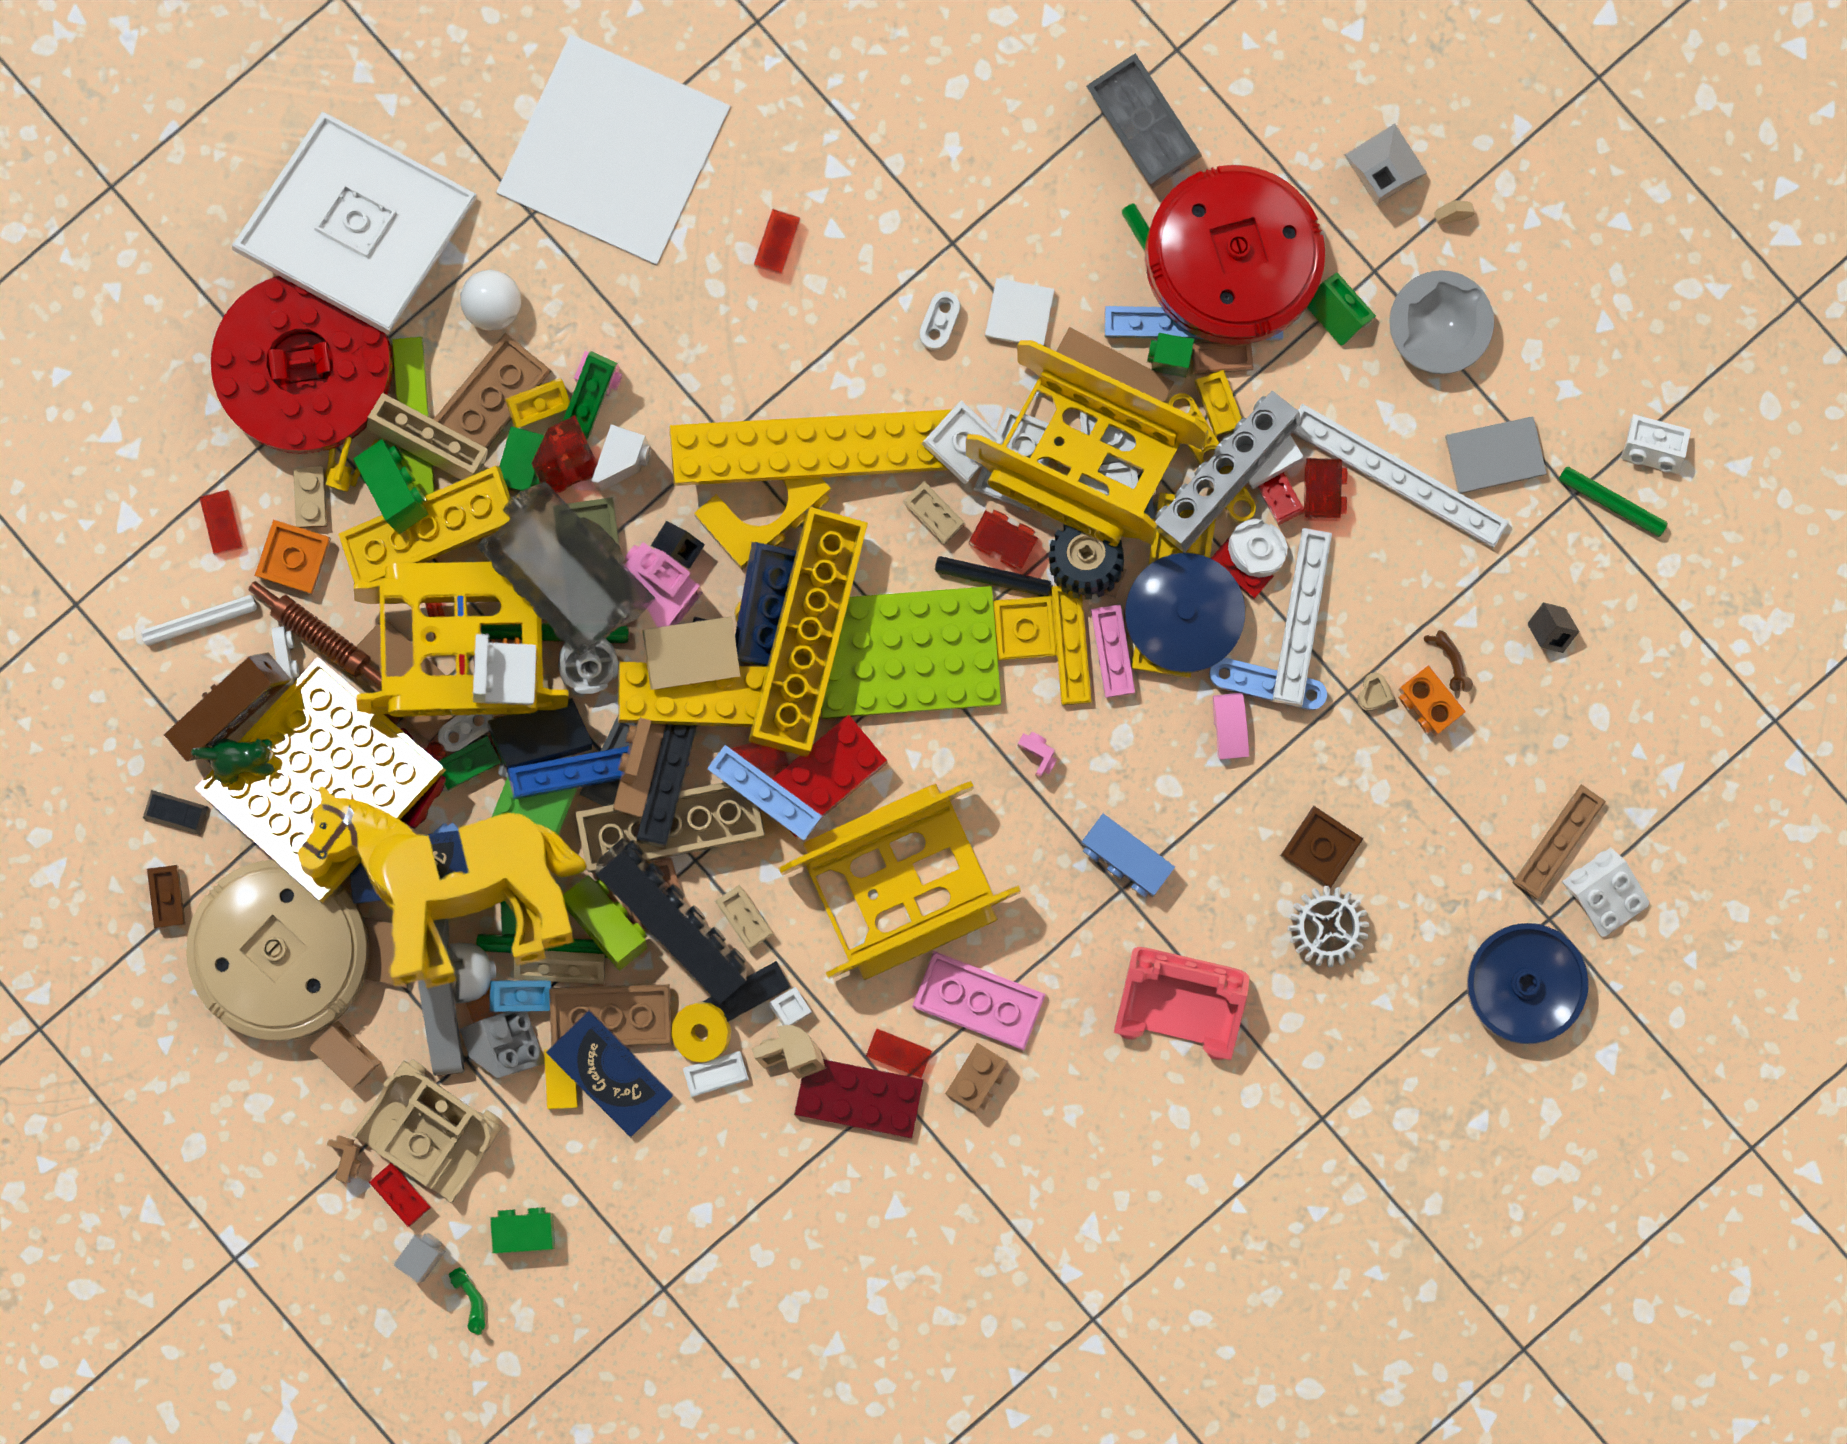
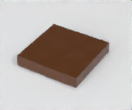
M1313 805L1280 856L1331 888L1364 838Z

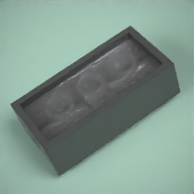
M1136 53L1086 85L1152 188H1155L1202 157L1199 149Z

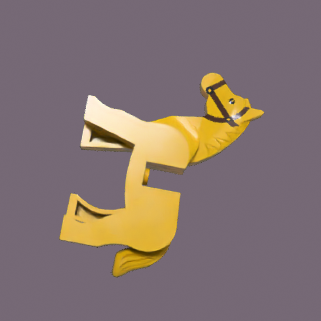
M319 787L321 803L311 811L314 827L298 851V859L302 871L311 878H318L327 873L332 862H341L354 855L361 859L375 892L394 912L392 935L395 943V955L390 967L394 987L423 979L427 988L455 982L454 970L434 920L472 914L502 901H506L517 919V932L512 946L516 966L546 959L544 949L573 942L561 889L551 877L548 868L557 876L564 878L584 872L587 869V864L582 857L572 851L563 839L552 830L535 824L529 818L516 813H505L460 827L458 829L469 873L455 872L447 875L445 879L439 880L428 835H415L398 818L371 804L355 799L336 798L325 787Z

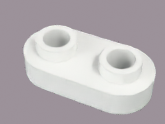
M947 291L939 292L931 300L920 329V340L928 349L939 350L947 344L960 312L959 300L953 293ZM947 303L951 309L949 312L943 313L939 309L940 305ZM931 331H938L940 338L932 340L929 338V333Z
M285 626L272 628V638L276 662L291 678L285 686L292 685L295 682V678L300 677L297 660H292L290 649L295 648L292 631H286Z
M493 715L456 716L439 730L438 740L440 745L445 750L455 753L474 743L489 732L487 727L488 720L494 719ZM476 716H483V725L475 726L474 718ZM453 732L458 733L460 736L459 741L456 743L449 741V736Z

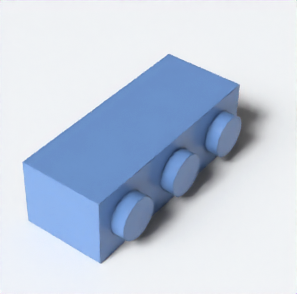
M1104 813L1081 842L1085 846L1083 852L1096 862L1101 858L1109 864L1107 870L1120 880L1123 876L1133 882L1131 888L1144 898L1147 894L1153 897L1175 868L1174 865Z

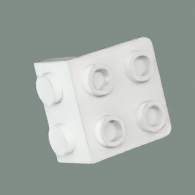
M1611 847L1597 854L1592 861L1582 868L1574 870L1569 877L1562 881L1566 889L1581 903L1596 931L1601 936H1607L1649 906V900L1629 865Z

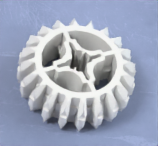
M1324 886L1323 896H1320L1317 888L1311 890L1314 899L1311 900L1308 895L1303 894L1301 898L1306 905L1304 907L1299 903L1293 905L1300 914L1289 915V919L1297 921V925L1288 926V931H1297L1298 934L1290 938V942L1295 943L1300 940L1302 945L1296 949V952L1299 954L1304 949H1307L1309 952L1305 956L1306 961H1310L1313 955H1316V966H1321L1323 958H1327L1328 967H1333L1334 957H1337L1339 964L1343 965L1345 964L1343 954L1346 953L1350 959H1354L1356 955L1351 948L1354 947L1357 950H1362L1364 947L1361 943L1357 942V939L1368 938V934L1360 932V928L1369 927V922L1359 921V918L1365 916L1367 912L1366 910L1356 912L1354 908L1358 907L1361 901L1356 900L1350 904L1348 900L1352 896L1351 892H1347L1344 898L1339 897L1341 893L1340 887H1336L1334 895H1330L1329 886ZM1321 902L1337 904L1331 914L1327 916L1320 915L1311 910L1314 905ZM1344 910L1349 913L1352 920V935L1346 933L1340 926V918ZM1337 914L1333 920V928L1337 932L1332 934L1330 931L1328 935L1325 934L1320 940L1324 929L1320 921L1325 919L1327 922L1328 918L1332 919ZM1305 917L1311 920L1310 922L1317 928V935L1312 944L1305 935ZM1329 937H1334L1346 943L1343 948L1336 951L1320 950L1322 944Z

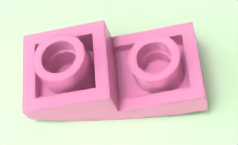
M1235 693L1213 696V716L1217 735L1218 758L1249 757L1243 694Z

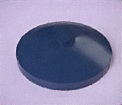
M1172 554L1151 563L1134 581L1126 601V626L1137 650L1154 665L1178 673L1199 672L1222 661L1237 644L1245 623L1244 598L1235 578L1218 562L1199 554Z
M1515 924L1493 933L1478 947L1468 968L1467 994L1475 1015L1493 1034L1514 1043H1540L1561 1035L1578 1019L1588 995V973L1580 952L1563 934L1541 924Z

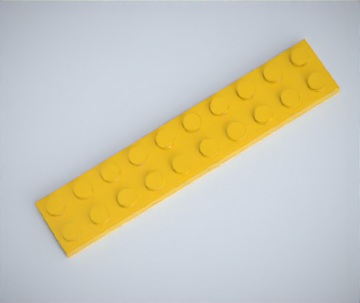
M952 409L670 425L669 436L674 486L949 470L921 443Z

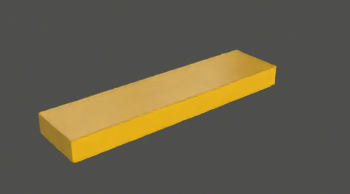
M1051 586L1061 706L1091 703L1082 595L1080 594L1079 599L1073 597L1072 591L1066 594L1062 591V586Z

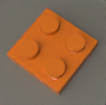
M273 519L254 576L313 595L331 538Z

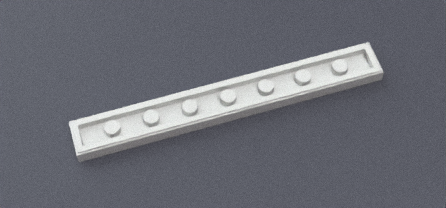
M1302 403L1298 410L1302 422L1292 434L1488 546L1495 547L1509 521Z

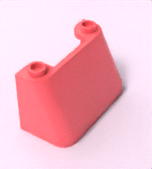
M1136 947L1132 950L1114 1033L1119 1034L1123 1038L1133 1040L1142 1036L1145 1030L1203 1043V1050L1210 1058L1215 1060H1231L1247 1000L1249 975L1242 970L1151 948Z

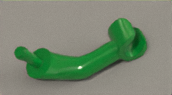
M459 1267L449 1273L450 1282L455 1289L462 1287L468 1295L471 1309L467 1327L470 1332L480 1335L485 1328L484 1300L470 1281L465 1269Z

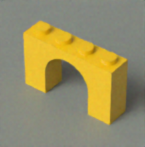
M822 478L782 480L788 490L787 506L777 520L767 525L754 526L741 521L717 494L701 506L694 515L743 570L748 566L752 542L773 546L780 545L786 538L783 535L791 527L796 530L804 524L806 513L810 507L821 509L831 499L828 496L831 493V488Z

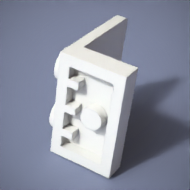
M476 634L473 702L534 704L536 646L529 644L488 643V635Z

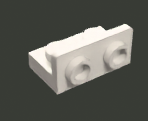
M1633 414L1621 459L1630 461L1633 464L1653 467L1663 472L1678 474L1685 460L1691 429Z

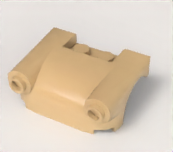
M411 1059L409 1063L403 1060L395 1073L385 1081L379 1097L352 1133V1136L366 1143L378 1154L423 1185L445 1197L448 1202L453 1203L502 1130V1127L498 1124L501 1119L487 1109L483 1114L479 1111L477 1112L429 1079L424 1074L427 1068L414 1059Z

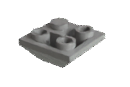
M1393 124L1345 154L1348 162L1376 205L1427 174L1396 124Z
M527 1011L502 1013L482 1019L460 1029L469 1057L496 1078L545 1063Z

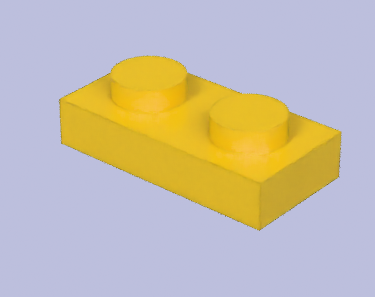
M1224 370L1196 379L1194 382L1215 437L1233 431L1242 418Z
M560 378L505 399L514 427L516 428L566 410L570 403L565 385Z

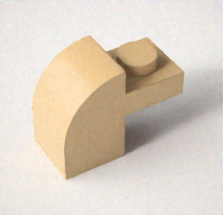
M793 1025L778 1026L777 1031L780 1038L764 1040L759 1046L752 1048L755 1060L764 1069L787 1061L789 1070L797 1079L826 1069L817 1044L804 1030Z

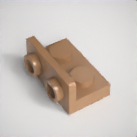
M976 1043L945 1094L975 1113L978 1108L985 1110L994 1096L989 1093L991 1087L995 1082L1000 1085L1009 1072V1069L1005 1067L1008 1061L981 1044Z

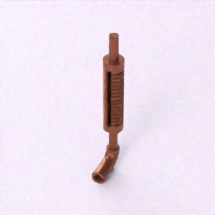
M256 581L249 586L248 590L272 607L270 616L282 623V625L287 626L293 633L296 632L297 636H300L307 643L309 642L311 646L318 649L327 658H331V661L340 665L342 669L344 668L354 678L363 674L382 688L381 673L368 664L370 661L368 654L358 649L352 642L349 643V640L345 639L338 632L336 633L334 629L327 626L322 620H318L319 618L314 617L312 613L305 610L300 604H296V601L285 594L278 598ZM384 714L397 726L401 718L400 716Z

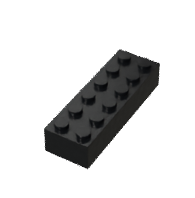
M624 837L621 838L597 860L596 875L703 988L721 1004L746 981L747 968L744 964L746 959L736 948L730 950L724 943L726 940L724 935L715 926L710 928L703 921L705 919L704 914L695 905L690 907L683 900L685 897L684 893L674 883L670 886L662 878L665 874L654 862L649 864L642 857L644 852L633 840L628 842Z

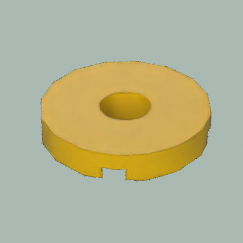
M697 1002L685 1006L677 1013L672 1023V1038L675 1047L682 1056L691 1061L703 1063L716 1059L726 1051L731 1040V1027L720 1008L711 1003ZM698 1024H702L707 1028L708 1036L705 1040H701L696 1036L695 1029Z

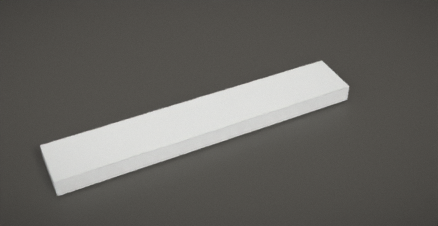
M1302 528L1272 702L1302 707L1332 533Z

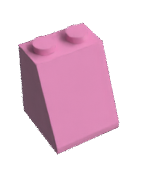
M644 542L639 547L634 545L625 556L627 560L625 567L656 626L663 627L679 624L702 595L703 591L700 585L688 577L674 597L668 595L648 578L638 573L642 558L647 552L653 551V549Z

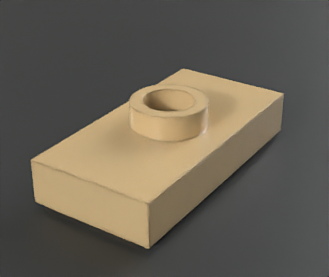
M925 481L903 501L910 511L944 545L966 525Z
M740 884L715 901L748 951L773 935Z

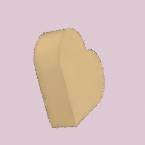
M1456 200L1435 211L1437 224L1464 220L1475 214L1472 203Z
M1374 672L1366 676L1363 682L1364 689L1357 698L1361 709L1372 711L1395 701L1390 687L1382 674Z

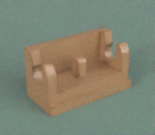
M339 1021L331 1024L309 1047L351 1089L361 1084L381 1063Z

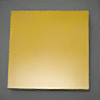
M1052 596L993 601L998 661L1057 656Z

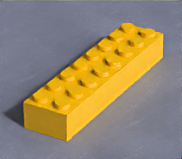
M810 507L806 513L748 742L805 757L810 753L868 522Z

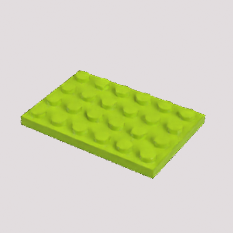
M992 586L849 597L822 704V719L843 718L847 715L856 717L1001 706Z

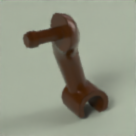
M1439 630L1436 636H1424V642H1436V645L1445 652L1451 662L1454 677L1450 680V689L1458 692L1462 681V690L1469 692L1473 687V682L1469 677L1465 676L1461 654L1447 633Z

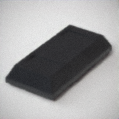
M151 790L143 819L200 835L208 806Z

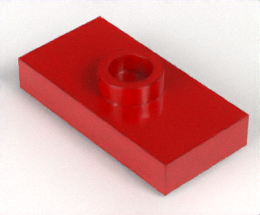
M1284 472L1257 487L1278 526L1305 513Z
M393 1163L387 1165L369 1181V1184L407 1227L413 1225L432 1208Z

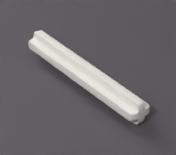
M248 595L141 631L143 642L145 645L150 646L257 610L256 602L252 595Z

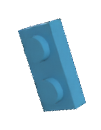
M490 981V1011H550L549 988H551V981Z

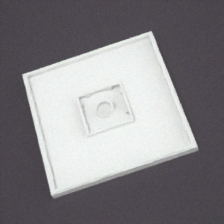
M322 111L233 243L232 251L382 332L389 334L477 198V194Z

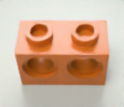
M1429 665L1398 689L1401 693L1398 697L1408 711L1413 708L1420 717L1417 720L1418 724L1427 734L1432 732L1434 736H1437L1466 712ZM1421 683L1427 687L1428 695L1426 698L1419 699L1414 696L1412 692L1414 684ZM1442 707L1447 714L1446 720L1444 722H1436L1431 716L1432 708Z

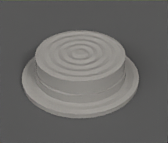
M1439 270L1415 277L1400 290L1391 308L1389 324L1393 342L1405 360L1416 368L1429 373L1450 374L1469 367L1483 355L1493 335L1494 315L1488 297L1473 280L1456 272Z

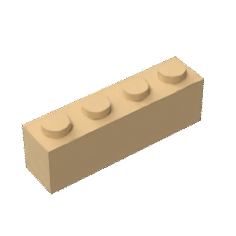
M384 393L381 394L368 416L367 430L461 480L479 473L486 462L487 448Z

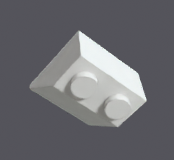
M614 425L610 426L592 478L596 489L602 491L639 473L642 465L647 466L652 449H649L650 445L645 435Z

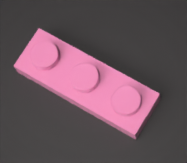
M1121 604L1091 609L1105 698L1135 694Z

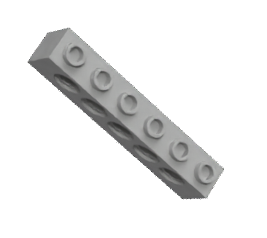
M1271 391L1267 397L1262 396L1256 402L1253 408L1254 411L1247 419L1242 418L1237 423L1233 435L1228 440L1224 439L1218 444L1214 451L1215 455L1208 463L1206 461L1197 468L1195 477L1191 482L1183 484L1178 489L1174 501L1169 506L1165 505L1157 513L1155 523H1157L1158 533L1183 553L1190 548L1302 422L1299 411L1274 391ZM1263 422L1272 423L1271 428L1268 430H1260L1258 426ZM1243 444L1253 445L1252 449L1248 452H1240L1238 450ZM1223 466L1233 467L1229 474L1219 473ZM1204 488L1214 489L1213 493L1209 496L1199 495L1200 491ZM1190 509L1194 511V514L1189 518L1179 517L1184 510Z

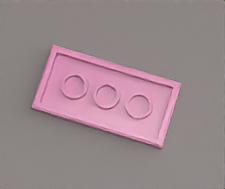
M933 951L912 1007L1024 1050L1045 994Z

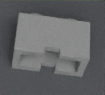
M429 1233L414 1235L394 1263V1266L417 1283L423 1282L445 1253L440 1248L442 1242Z

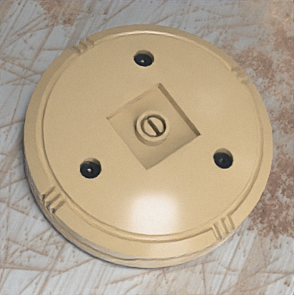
M275 860L259 861L240 867L217 882L218 885L213 886V889L209 890V894L204 896L197 907L187 937L186 955L190 978L206 1008L231 1029L244 1035L270 1041L304 1038L327 1028L337 1021L349 1009L360 993L368 971L370 958L367 925L358 904H353L351 894L340 884L322 903Z

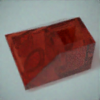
M573 416L547 429L531 464L547 496H550L554 493H561L567 487L580 481L591 479L598 463L576 416Z

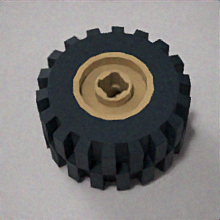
M1064 524V531L1062 532L1058 529L1055 533V540H1051L1050 572L1054 576L1056 585H1061L1062 591L1066 594L1072 591L1074 598L1079 599L1080 594L1085 595V600L1092 599V594H1097L1098 598L1104 596L1105 589L1109 592L1115 588L1114 582L1119 583L1121 572L1124 570L1122 541L1120 540L1117 546L1109 545L1110 542L1105 539L1102 542Z

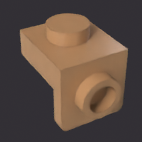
M337 1135L336 1140L328 1139L327 1145L344 1150L335 1179L350 1183L351 1178H357L360 1170L361 1161L357 1160L360 1148L353 1146L355 1140Z

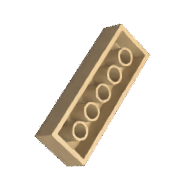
M725 782L680 791L666 848L637 842L642 817L637 818L613 810V805L575 812L584 859L587 864V872L589 873L596 872L597 860L623 837L628 842L633 840L640 846L644 852L642 857L647 862L766 838L760 808Z

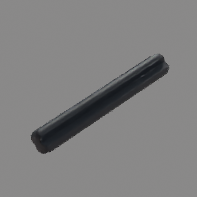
M939 556L935 564V571L937 573L1044 597L1050 594L1051 582L1049 580Z

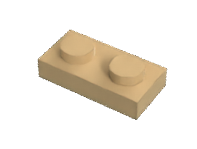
M324 467L293 468L296 527H327Z

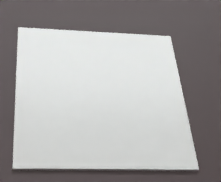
M570 34L496 193L657 265L731 105Z

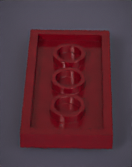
M825 1059L823 1061L826 1069L801 1078L794 1115L907 1138L913 1137L924 1079Z

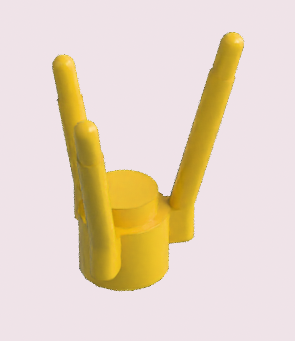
M351 437L345 439L338 464L335 463L334 465L336 448L329 450L328 465L324 476L327 478L325 485L348 492L350 485L356 487L361 474L358 467L351 474L352 468L345 466ZM375 439V440L373 441L372 445H374L375 443H377L379 440H378V439Z

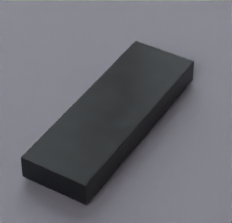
M775 961L746 977V981L721 1004L712 996L702 1002L711 1003L720 1008L725 1014L727 1022L791 987L779 964Z

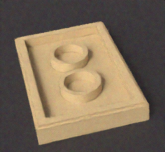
M732 617L642 630L650 689L652 690L740 676Z

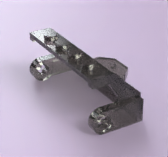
M546 481L522 490L515 495L503 508V512L510 520L496 533L485 537L477 545V548L493 563L494 570L509 580L513 585L514 591L533 606L536 615L546 620L554 628L556 636L562 641L567 642L579 656L592 650L617 628L636 620L656 599L622 563L625 559L618 543L601 525L585 517L580 518Z

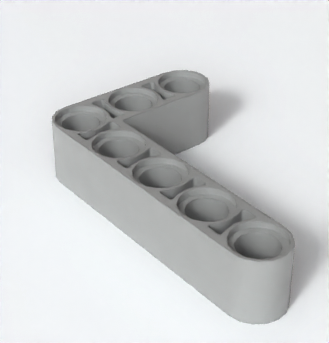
M448 919L434 920L448 955ZM419 980L418 987L433 1075L463 1073L464 1059L452 983L427 988L425 980Z

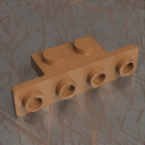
M640 717L635 726L630 725L625 741L630 743L627 754H622L618 770L622 771L613 805L614 811L637 818L642 817L666 724H651V720Z

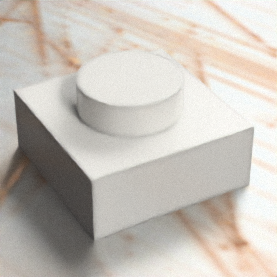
M796 987L772 1000L769 1004L782 1025H793L811 1014L810 1008Z

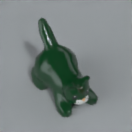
M220 739L214 742L211 748H193L191 750L193 756L199 759L210 760L211 767L214 770V778L224 784H232L238 781V775L242 772L267 776L275 771L274 766L268 763L273 756L271 749L272 741L270 739H257L253 742L239 743L231 739Z

